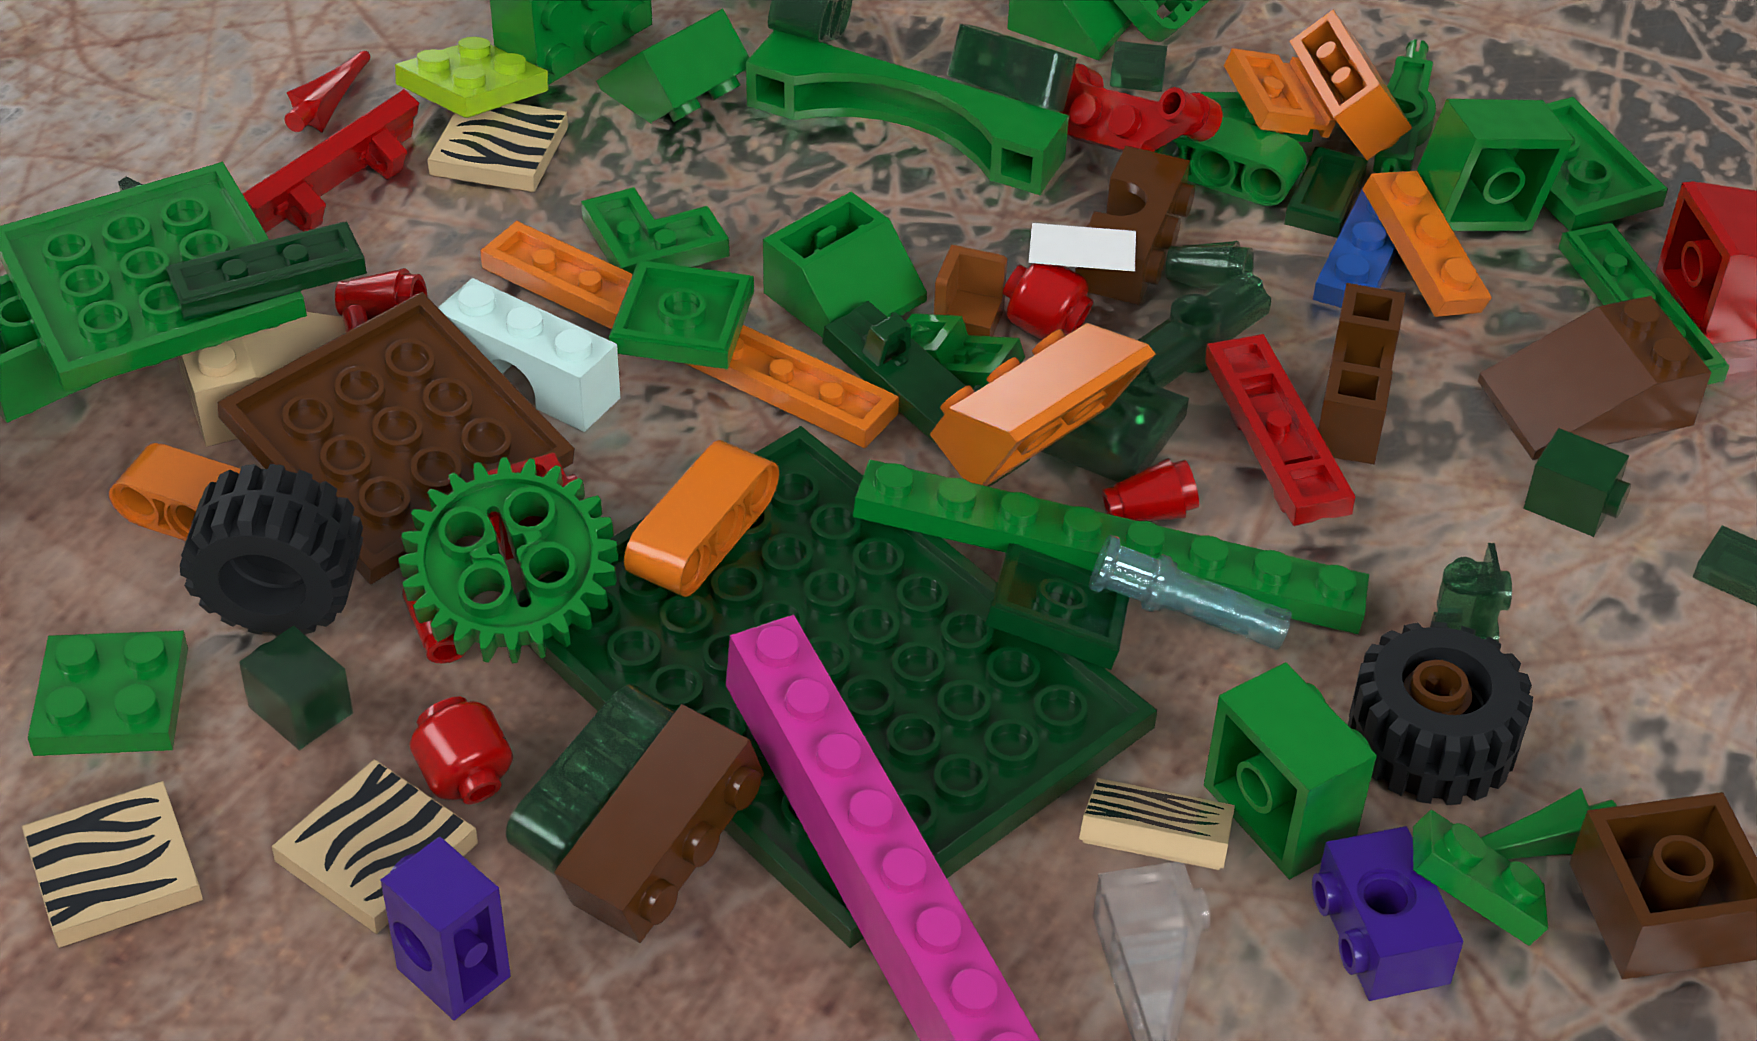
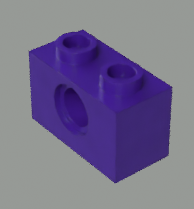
M1404 826L1326 842L1319 873H1315L1312 878L1314 900L1319 912L1323 916L1330 915L1339 935L1338 946L1343 966L1350 975H1357L1368 1001L1451 984L1464 940L1437 886L1413 871V837L1408 827Z
M439 836L419 852L405 856L395 864L390 873L380 879L397 969L452 1020H456L511 977L499 887L443 838Z

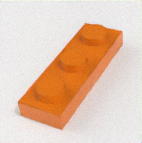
M1419 172L1371 173L1362 190L1434 316L1482 313L1492 297Z

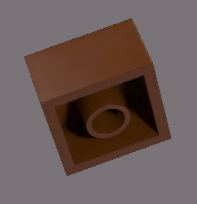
M1723 792L1587 810L1569 864L1622 980L1757 960V857Z

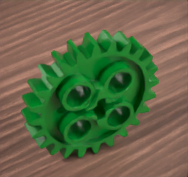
M503 457L500 460L497 474L488 475L480 462L474 463L473 472L475 480L468 483L457 474L451 473L449 479L452 492L448 496L440 491L430 489L427 493L433 511L413 509L411 512L414 526L418 531L402 532L401 538L404 549L409 554L399 557V565L402 576L408 578L402 582L407 601H416L413 608L419 623L433 620L431 629L437 642L454 633L453 640L456 652L460 655L468 651L475 642L479 643L483 662L488 663L493 658L498 647H507L508 656L513 664L518 663L521 647L529 644L540 659L546 657L545 639L552 636L562 645L570 646L571 640L568 626L571 623L586 630L592 628L591 613L587 606L596 609L607 608V594L603 587L616 585L615 566L611 565V563L618 561L617 542L610 540L614 536L611 517H601L603 514L602 505L598 495L584 499L585 491L582 479L577 478L562 487L563 480L560 466L555 465L544 477L537 476L535 459L529 458L521 473H512L507 457ZM491 512L500 513L514 560L519 564L522 582L531 601L528 607H521L516 599L505 559L499 552L496 534L488 518ZM530 516L544 518V521L536 526L526 527L518 524L521 520ZM465 536L481 538L472 546L461 547L454 545L457 540ZM549 571H559L566 574L562 579L552 583L537 580L540 575ZM495 591L501 593L500 597L491 603L481 604L472 601L483 592Z

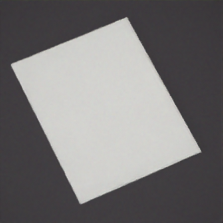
M1032 223L1028 263L1135 272L1136 231Z

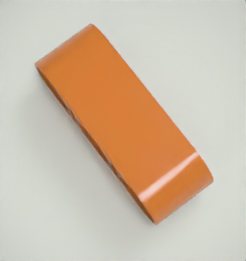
M722 440L714 441L632 533L624 554L625 570L683 597L691 596L771 502L779 480L778 465L775 462Z
M153 443L149 444L113 484L109 490V498L114 508L128 521L186 541L204 489L210 482L217 483L220 474L228 470L240 473L241 469L165 444Z

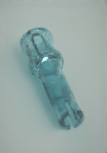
M1109 535L1100 550L1089 584V589L1098 593L1106 588L1141 602V609L1153 612L1154 610L1160 611L1164 607L1233 634L1252 639L1274 650H1278L1282 645L1290 626L1289 620L1292 617L1291 610L1267 604L1246 594L1177 569V563L1172 561L1170 556L1161 554L1156 559L1121 546L1120 538Z

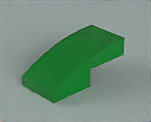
M912 313L906 320L911 325V338L966 386L970 385L972 389L976 385L984 387L989 384L986 380L987 377L1007 360L1016 357L1022 363L1025 359L1020 338L968 335L962 316Z

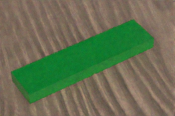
M1613 223L1562 233L1558 247L1603 305L1652 296L1711 371L1707 385L1725 381L1730 365Z

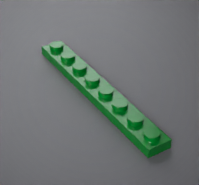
M871 459L868 461L855 497L853 517L1005 553L1009 543H1014L1104 576L1358 635L1365 616L1369 574L1349 570L1340 565L1318 563L1288 556L1275 550L1253 548L1223 541L1214 536L1192 534L1162 527L1149 521H1136L1097 512L1088 507H1075L1036 498L1023 492L1005 491L971 483L962 478H949L910 469L901 464L884 463Z

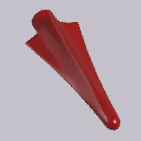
M360 51L332 71L288 91L287 95L293 108L284 118L287 127L294 132H300L307 125H310L322 133L347 89L369 62L370 53L368 51Z

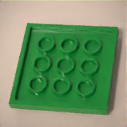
M224 162L0 226V260L64 392L82 386L93 385L102 380L146 366L157 365L168 359L207 347H214L223 342L264 329L275 328L283 323L307 316L304 297L301 291L184 321L169 284L166 271L167 266L269 240Z

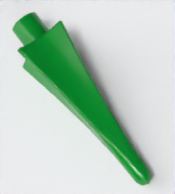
M1579 788L1545 808L1480 838L1485 845L1506 859L1573 854L1587 810L1616 807L1617 805L1613 800L1588 805L1582 788Z

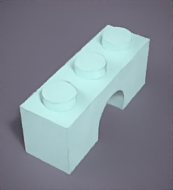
M474 278L470 279L438 307L502 374L512 365L516 366L527 377L533 388L536 409L585 432L621 398L617 344Z

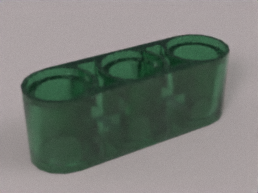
M772 0L768 15V28L818 43L837 40L845 32L853 0Z
M960 23L946 75L1028 104L1062 112L1064 111L1078 58L992 30Z
M635 684L626 685L618 689L517 805L507 823V842L555 875L554 871L676 711Z

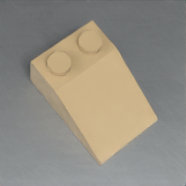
M307 312L306 317L283 323L278 327L264 329L223 342L214 347H207L178 356L179 368L206 447L238 439L219 419L218 401L346 333L343 317Z

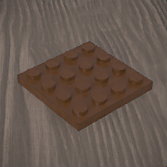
M423 292L218 401L219 419L265 469H268L270 464L283 465L286 471L298 473L299 469L313 474V480L319 483L327 481L337 488V497L349 499L355 507L353 515L360 517L363 525L361 534L363 543L356 569L370 585L400 568L399 557L409 554L404 549L401 538L402 532L418 531L414 526L411 512L413 509L432 512L427 492L430 489H434L448 496L452 492L449 479L451 473L457 474L468 483L475 480L473 469L474 463L480 462L486 471L498 468L503 457H507L511 465L528 460L529 458L555 453L563 469L573 464L575 448Z

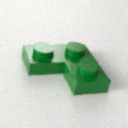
M634 187L581 201L583 220L608 262L632 274L638 260L693 267L730 256L729 237L708 206L654 219Z

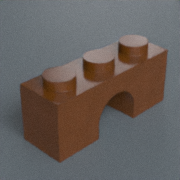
M1125 146L1110 177L1106 213L1094 211L1086 227L1136 231L1135 272L1075 267V272L1087 280L1088 293L1140 305L1148 285H1158L1165 264L1166 252H1164V249L1173 251L1180 230L1181 218L1179 216L1187 218L1193 204L1195 185L1187 183L1190 160Z
M1346 283L1318 431L1334 458L1375 465L1393 374L1392 365L1400 332L1406 293Z

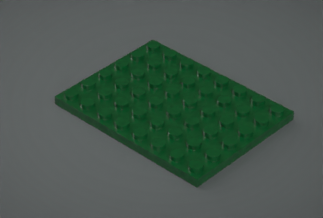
M799 426L753 453L778 465L779 480L776 491L764 512L691 596L683 597L625 570L624 554L632 533L642 522L640 520L610 539L617 542L618 561L611 563V565L615 566L616 585L603 587L607 594V608L596 609L587 606L591 613L592 628L586 630L571 623L568 626L571 645L568 647L559 643L553 636L545 639L546 657L542 659L643 754L681 704L750 739L764 776L761 778L760 788L752 803L747 808L738 810L724 830L849 948H852L863 940L864 937L726 687L730 635L794 614L946 878L950 877L1153 730L1156 724L1157 709L1104 667L984 625L996 581L940 537L854 518L855 497L863 475L806 429ZM553 571L538 581L552 583L562 579L566 574ZM525 589L515 594L521 607H528L531 604Z

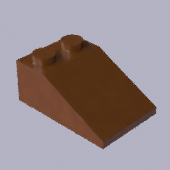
M1647 296L1594 308L1480 372L1478 383L1531 459L1536 460L1540 458L1558 428L1601 445L1694 426L1711 371L1653 297Z

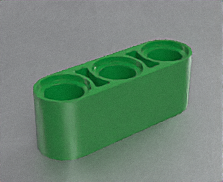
M1227 116L1222 117L1220 128L1213 137L1206 141L1197 142L1181 135L1155 150L1156 153L1190 160L1187 181L1264 206L1278 205L1282 202L1307 164L1306 153L1295 139L1274 131L1261 130L1258 126Z

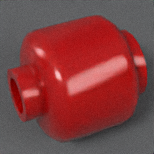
M1032 263L1029 268H1026L1019 264L1010 275L1002 292L1004 296L1010 298L1007 307L1009 321L1041 341L1056 330L1061 329L1067 336L1080 328L1094 302L1093 299L1087 296V280L1071 269L1060 265Z
M458 696L441 700L423 711L417 719L418 727L413 732L409 746L432 794L444 800L462 798L464 804L471 805L482 802L497 793L502 786L500 779L511 766L513 753L488 705L476 701L468 702L466 698Z

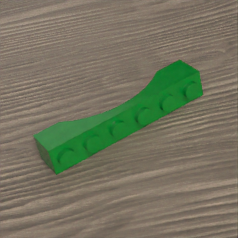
M774 29L746 61L747 106L791 120L817 117H858L909 126L933 135L960 150L978 165L989 180L1037 195H1041L1065 160L1069 115L778 29Z

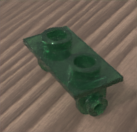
M1488 543L1483 562H1476L1469 557H1459L1445 567L1436 601L1438 612L1433 613L1431 623L1447 622L1448 628L1460 630L1462 625L1476 630L1475 636L1482 639L1490 636L1499 642L1498 617L1500 611H1508L1510 608L1512 580L1509 571H1502L1500 569L1495 543Z

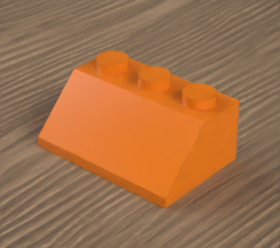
M1089 323L1084 324L1067 336L1061 329L1056 330L1033 348L1032 353L1034 356L1025 362L1020 363L1016 357H1013L997 367L986 379L989 384L975 392L968 385L950 396L940 406L944 416L932 430L930 436L963 479L971 483L988 486L1108 409L1156 353L1149 344Z

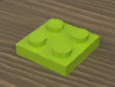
M466 37L459 40L458 45L442 50H424L419 52L416 58L395 64L397 85L464 118H469L548 91L547 70L527 62L526 58L520 54L508 53L491 45L489 40L482 37Z

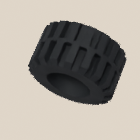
M256 464L242 466L240 473L228 470L219 475L217 483L210 482L199 501L179 565L180 575L187 578L184 586L191 596L201 598L199 605L205 611L217 613L221 616L220 621L232 627L240 625L248 628L247 632L262 635V632H270L275 636L290 637L291 632L294 631L305 635L315 632L317 625L326 627L335 621L336 614L342 613L346 605L362 548L363 537L361 534L363 525L361 518L353 515L355 509L348 498L337 497V488L327 481L319 483L312 479L313 474L300 469L298 473L286 471L283 465L270 464L268 469H261Z
M1418 622L1404 625L1402 634L1390 630L1381 636L1379 645L1371 644L1365 653L1363 663L1360 665L1349 713L1348 726L1359 731L1368 741L1372 751L1377 755L1372 778L1375 781L1385 779L1389 782L1388 790L1400 796L1405 791L1417 795L1416 801L1431 804L1432 798L1443 799L1446 805L1461 804L1463 796L1467 795L1476 801L1486 797L1490 787L1499 789L1506 782L1509 771L1513 772L1533 706V696L1529 695L1532 687L1529 676L1519 672L1521 663L1513 653L1503 654L1500 651L1502 644L1490 636L1482 639L1475 636L1476 630L1462 625L1460 630L1448 628L1447 622H1432L1431 627L1423 628ZM1443 660L1458 666L1468 678L1472 691L1471 705L1463 715H1447L1431 711L1417 703L1408 694L1404 687L1406 677L1425 661Z

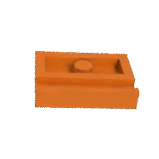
M1231 49L1224 67L1261 130L1274 131L1280 134L1308 135L1310 129H1316L1321 137L1329 138L1337 121L1333 118L1299 57H1292L1289 63H1284L1278 54Z

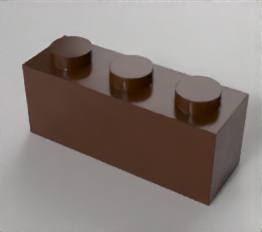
M681 704L554 871L572 904L641 943L654 925L662 923L670 915L676 904L678 891L695 868L705 865L711 859L719 844L720 834L736 812L747 808L756 797L764 772L750 739Z

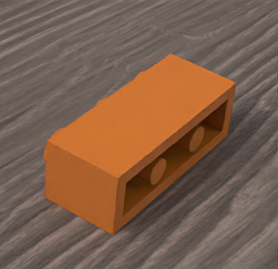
M1334 9L1289 41L1333 118L1366 160H1369L1380 151L1392 147L1401 136L1412 129L1411 124L1366 52Z

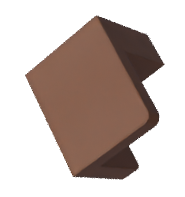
M951 244L935 282L934 315L962 316L968 335L993 336L1004 311L1005 296L1002 292L1006 284L1008 261L1006 256Z

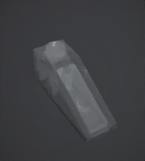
M1169 862L1099 873L1093 919L1132 1041H1178L1195 969L1201 932L1208 931L1210 928V912L1206 895L1202 888L1192 887L1185 864L1181 862Z

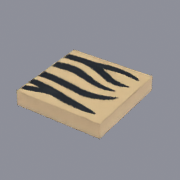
M510 103L469 118H464L454 113L427 159L429 175L535 192L568 129L567 112Z
M374 759L273 844L272 851L276 863L371 931L378 934L389 924L380 879L390 873L398 861L409 854L419 852L439 836L462 856L477 845L478 840L474 826Z
M1097 778L1083 815L1079 840H1083V843L1220 870V868L1224 869L1235 805Z
M163 781L22 825L58 948L203 900L197 877Z

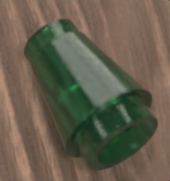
M1239 241L1183 245L1182 247L1171 246L1166 258V278L1232 298L1235 293L1246 294L1250 289L1253 277V249L1241 247Z

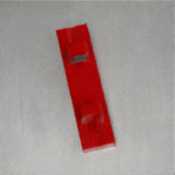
M403 89L242 193L265 233L286 219L303 232L315 229L323 223L326 203L320 197L366 166H370L387 180L402 171L407 150L401 143L412 135L414 127L413 118L417 115L420 103Z
M1259 334L1207 344L1205 363L1230 408V415L1237 429L1242 430L1274 490L1276 502L1281 511L1287 514L1292 525L1312 523L1322 518L1352 515L1356 496L1265 335Z

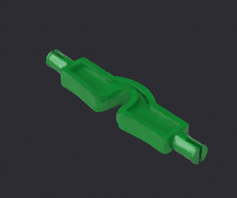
M1414 39L1407 44L1406 55L1396 57L1394 71L1387 85V88L1411 124L1412 129L1401 136L1392 147L1375 155L1373 172L1412 171L1416 147L1423 144L1431 135L1436 112L1435 100L1428 91L1433 62L1426 60L1429 46L1423 40L1420 42L1418 52L1416 51L1417 39Z

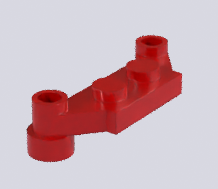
M1060 58L1050 60L1043 68L1041 74L1042 84L1051 91L1059 112L1069 115L1067 136L1074 140L1114 151L1123 152L1125 146L1155 152L1158 148L1181 135L1197 142H1203L1213 137L1222 123L1223 113L1219 103L1199 92L1188 93L1178 87H1172L1166 90L1157 102L1103 88V78L1097 71L1080 63L1072 65Z

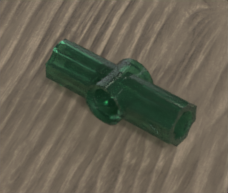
M1246 270L1239 276L1232 275L1204 295L1194 293L1178 297L1171 305L1169 319L1138 339V341L1149 344L1156 355L1126 389L1141 398L1147 393H1156L1184 372L1198 373L1208 370L1205 363L1207 344L1231 340L1269 314L1271 297L1266 293L1262 280Z

